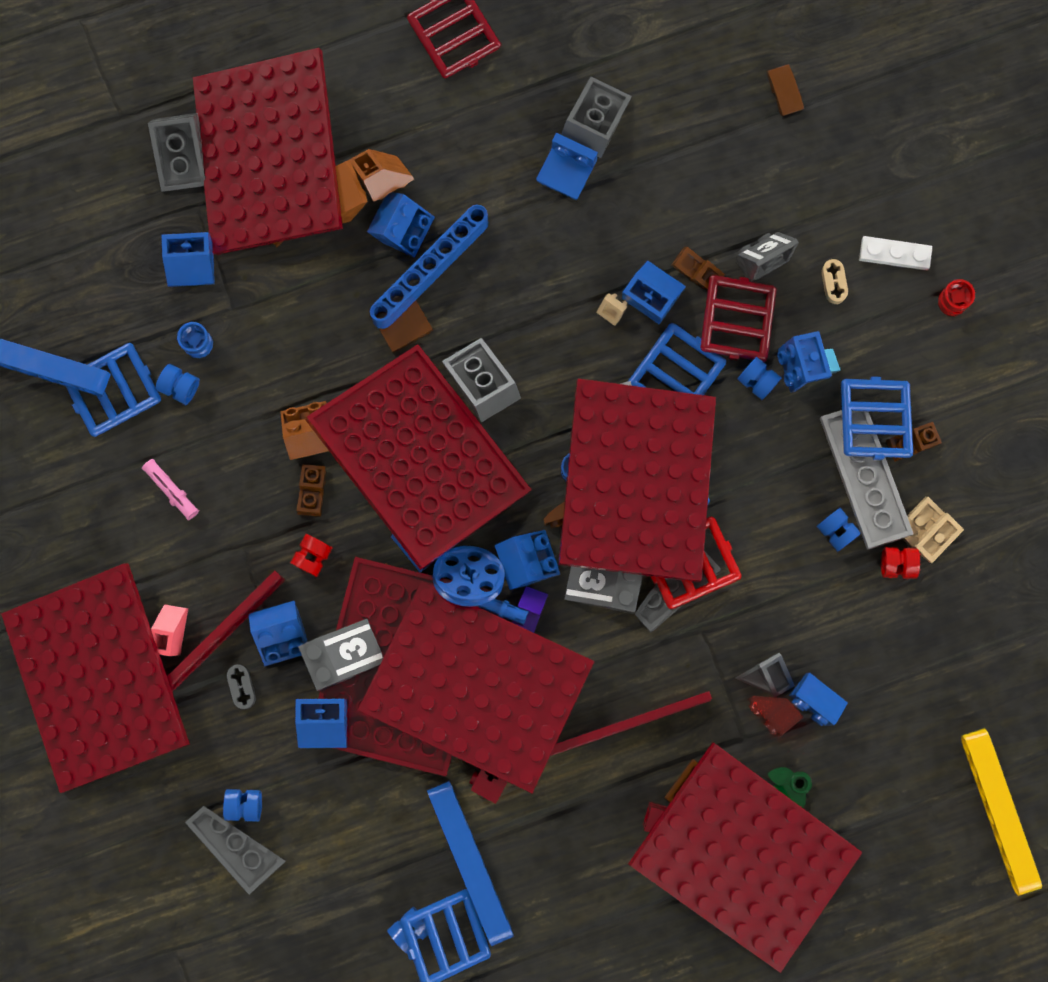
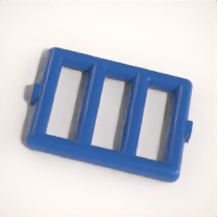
M670 323L628 382L631 381L632 386L645 387L639 381L647 371L676 392L704 395L726 365V359L719 354L702 351L700 348V337L697 336L695 338L676 324ZM673 334L715 363L708 374L666 346ZM659 353L701 381V384L694 393L652 364Z
M127 343L87 364L99 369L106 365L108 366L129 409L117 415L106 392H104L102 397H97L108 420L96 426L79 391L66 386L74 402L72 406L77 414L80 413L90 435L93 437L110 430L161 402V397L150 378L152 374L148 366H144L132 343ZM128 354L150 398L140 403H137L115 361Z
M871 377L870 380L843 379L841 381L844 454L846 456L873 457V460H883L884 457H912L913 436L910 383L908 381L881 380V377ZM851 388L901 390V403L851 402ZM852 411L902 412V426L852 424ZM852 434L903 435V448L853 447Z
M467 889L410 913L400 920L409 947L406 951L409 960H413L420 982L443 981L489 959L491 956L482 929L483 926ZM461 901L464 903L480 952L470 957L452 908L453 905ZM441 910L444 912L460 959L459 962L451 966L448 964L432 917L433 914ZM421 919L424 921L440 971L430 976L428 975L411 925Z

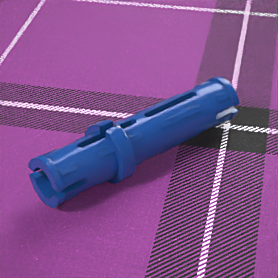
M461 590L458 594L460 596H468L469 592ZM494 599L484 605L477 606L501 618L512 620L521 625H524L529 612L509 604V601L506 600L503 602Z

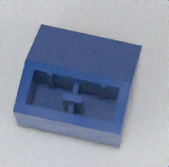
M391 192L383 199L367 232L382 243L411 257H415L435 217L406 195Z
M208 232L162 235V258L168 287L215 284L212 237Z
M647 261L624 289L621 299L660 324L686 286Z
M546 530L515 536L495 545L510 590L560 575Z
M295 601L249 614L251 634L264 666L302 655L298 646L308 641Z
M806 673L789 695L794 699L791 703L801 711L808 710L813 714L810 718L820 726L835 725L848 702L811 673Z
M296 699L295 724L298 748H347V699Z

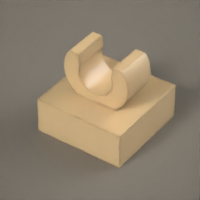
M608 293L596 313L613 325H616L627 308V302L621 303L616 299L617 294L610 295Z

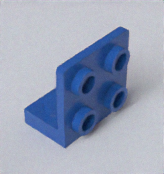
M556 133L552 140V149L537 176V182L577 200L597 162L598 152Z
M819 331L794 336L778 349V361L783 365L785 372L784 382L789 387L791 393L796 392L807 383L828 379L832 376Z

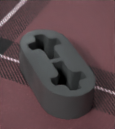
M234 665L227 672L233 702L240 709H249L256 701L250 672L245 666ZM236 669H238L240 672H244L245 675L241 677V686L239 685L238 680L233 679L232 676L236 674ZM242 688L244 693L250 695L251 698L247 700V705L238 701V698L242 697Z

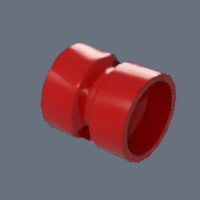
M962 279L952 281L939 295L938 305L940 310L949 316L962 314L974 302V287L968 281Z
M305 534L300 543L301 551L295 552L290 563L318 577L323 567L322 560L328 558L332 547ZM307 553L316 557L313 562L305 559Z
M896 547L883 548L881 556V573L883 578H897L899 575L904 579L918 578L920 571V553L918 548H904L902 551H899Z

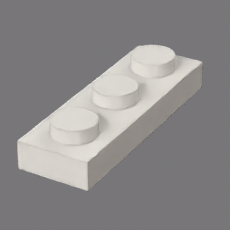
M863 236L859 261L928 271L930 268L932 246Z

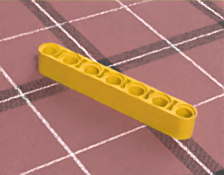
M984 728L962 735L963 748L1017 896L1041 889L1042 883L987 730Z

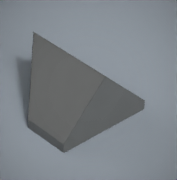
M780 653L772 655L736 677V679L773 695L774 698L795 686Z

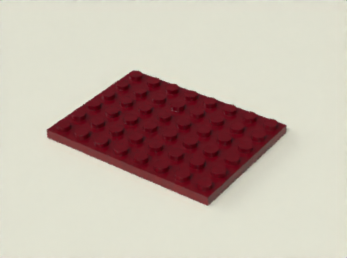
M315 48L193 77L196 113H198L205 171L204 189L209 234L212 237L213 254L219 255L343 229L322 50Z
M418 344L314 411L305 419L420 570L532 490Z
M577 379L558 565L694 582L702 580L716 397Z
M355 557L336 630L368 619L381 652L385 656L421 581L434 586L433 576ZM444 578L440 579L443 583H450L452 581ZM480 587V589H481L482 591H484V592H490V591H491V590H489V589H485V588H481V587ZM379 666L320 692L318 699H347V748L334 749L447 777L452 755L358 710Z
M129 563L121 564L1 613L60 793L67 792L190 744Z
M421 581L358 710L533 794L593 667L594 661L477 606H461L444 599L434 586Z
M712 742L628 864L781 973L862 852Z

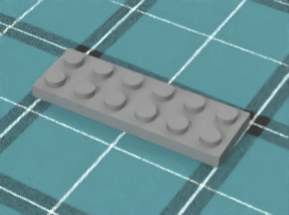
M842 410L821 416V424L867 550L912 536L913 531L886 458L884 457L883 460H873V457L846 456L843 450ZM852 411V424L873 425L869 411ZM852 434L853 447L882 448L877 434Z

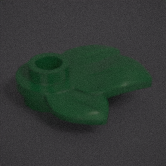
M786 767L776 768L768 773L769 778L775 784L773 787L802 808L805 806L806 794L812 787V781L808 774L804 772L794 773ZM797 779L803 780L804 785L802 788L796 787L795 782Z

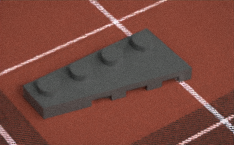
M705 552L710 562V565L715 575L717 576L721 572V568ZM703 570L702 580L700 582L692 581L695 589L708 583ZM665 578L673 598L687 593L681 580ZM656 584L636 611L635 616L651 633L681 606L669 609Z
M204 806L185 822L249 895L286 862Z

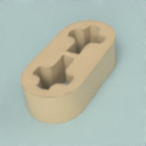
M831 259L822 268L826 298L830 303L840 304L848 295L843 264L839 260ZM830 265H832L834 269H838V271L835 274L834 280L832 273L827 272V270H829ZM834 284L837 285L838 291H842L839 298L831 294L835 288Z

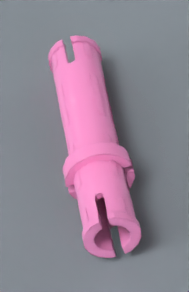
M154 459L149 460L143 465V471L170 499V504L176 506L187 520L192 519L198 514L199 510L186 497V492L180 490Z

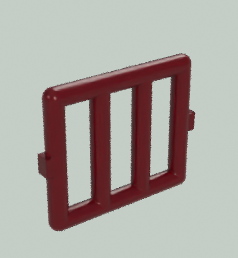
M430 0L429 3L407 15L408 22L443 78H448L468 66L470 68L476 66L478 60L501 47L500 41L475 0H464L467 5L466 7L425 30L418 19L451 0ZM471 14L474 16L479 25L435 49L429 39L430 37ZM482 33L485 34L490 42L488 45L446 67L441 56Z
M712 275L709 278L701 350L726 355L728 359L738 360L739 358L754 360L758 357L763 362L767 361L776 288L771 285L750 282L749 278L745 277L733 279ZM718 285L767 294L765 307L716 298ZM715 308L764 316L762 329L713 321ZM712 330L761 339L760 350L757 352L710 343Z

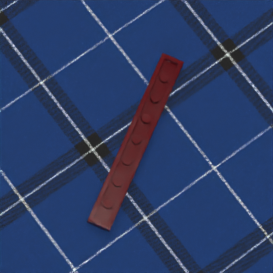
M277 571L268 576L167 676L172 692L249 617L250 613H253L285 582V579Z
M710 691L557 743L551 756L709 702L712 699Z

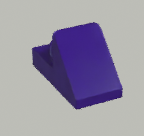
M526 586L518 608L529 611L524 625L514 621L512 623L534 633L548 594Z

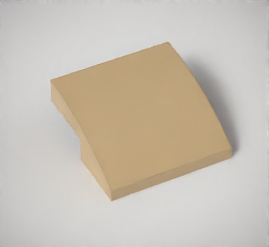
M925 497L907 515L913 535L903 540L912 548H918L920 555L928 562L933 563L964 529L948 513H944L929 497Z

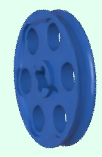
M474 546L455 547L441 555L434 564V587L444 599L461 606L484 605L494 600L503 588L505 577L503 565L494 554L485 549ZM476 556L480 560L473 562L470 561L468 557ZM448 560L456 561L458 564L455 566H449L445 562ZM495 569L497 573L488 574L485 570ZM447 577L452 581L450 583H443L440 579ZM489 586L492 588V590L490 592H484L480 589V587ZM465 590L469 592V595L460 596L457 592Z

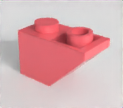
M171 605L163 606L151 628L160 655H181L188 608Z

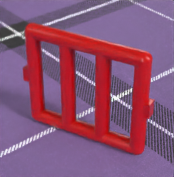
M712 516L706 518V528L709 527L730 574L717 579L704 552L702 570L708 584L695 589L692 581L681 580L687 593L673 598L665 578L651 576L654 585L657 584L669 609H675L734 583L742 577L732 556V547L729 541H725L716 519Z

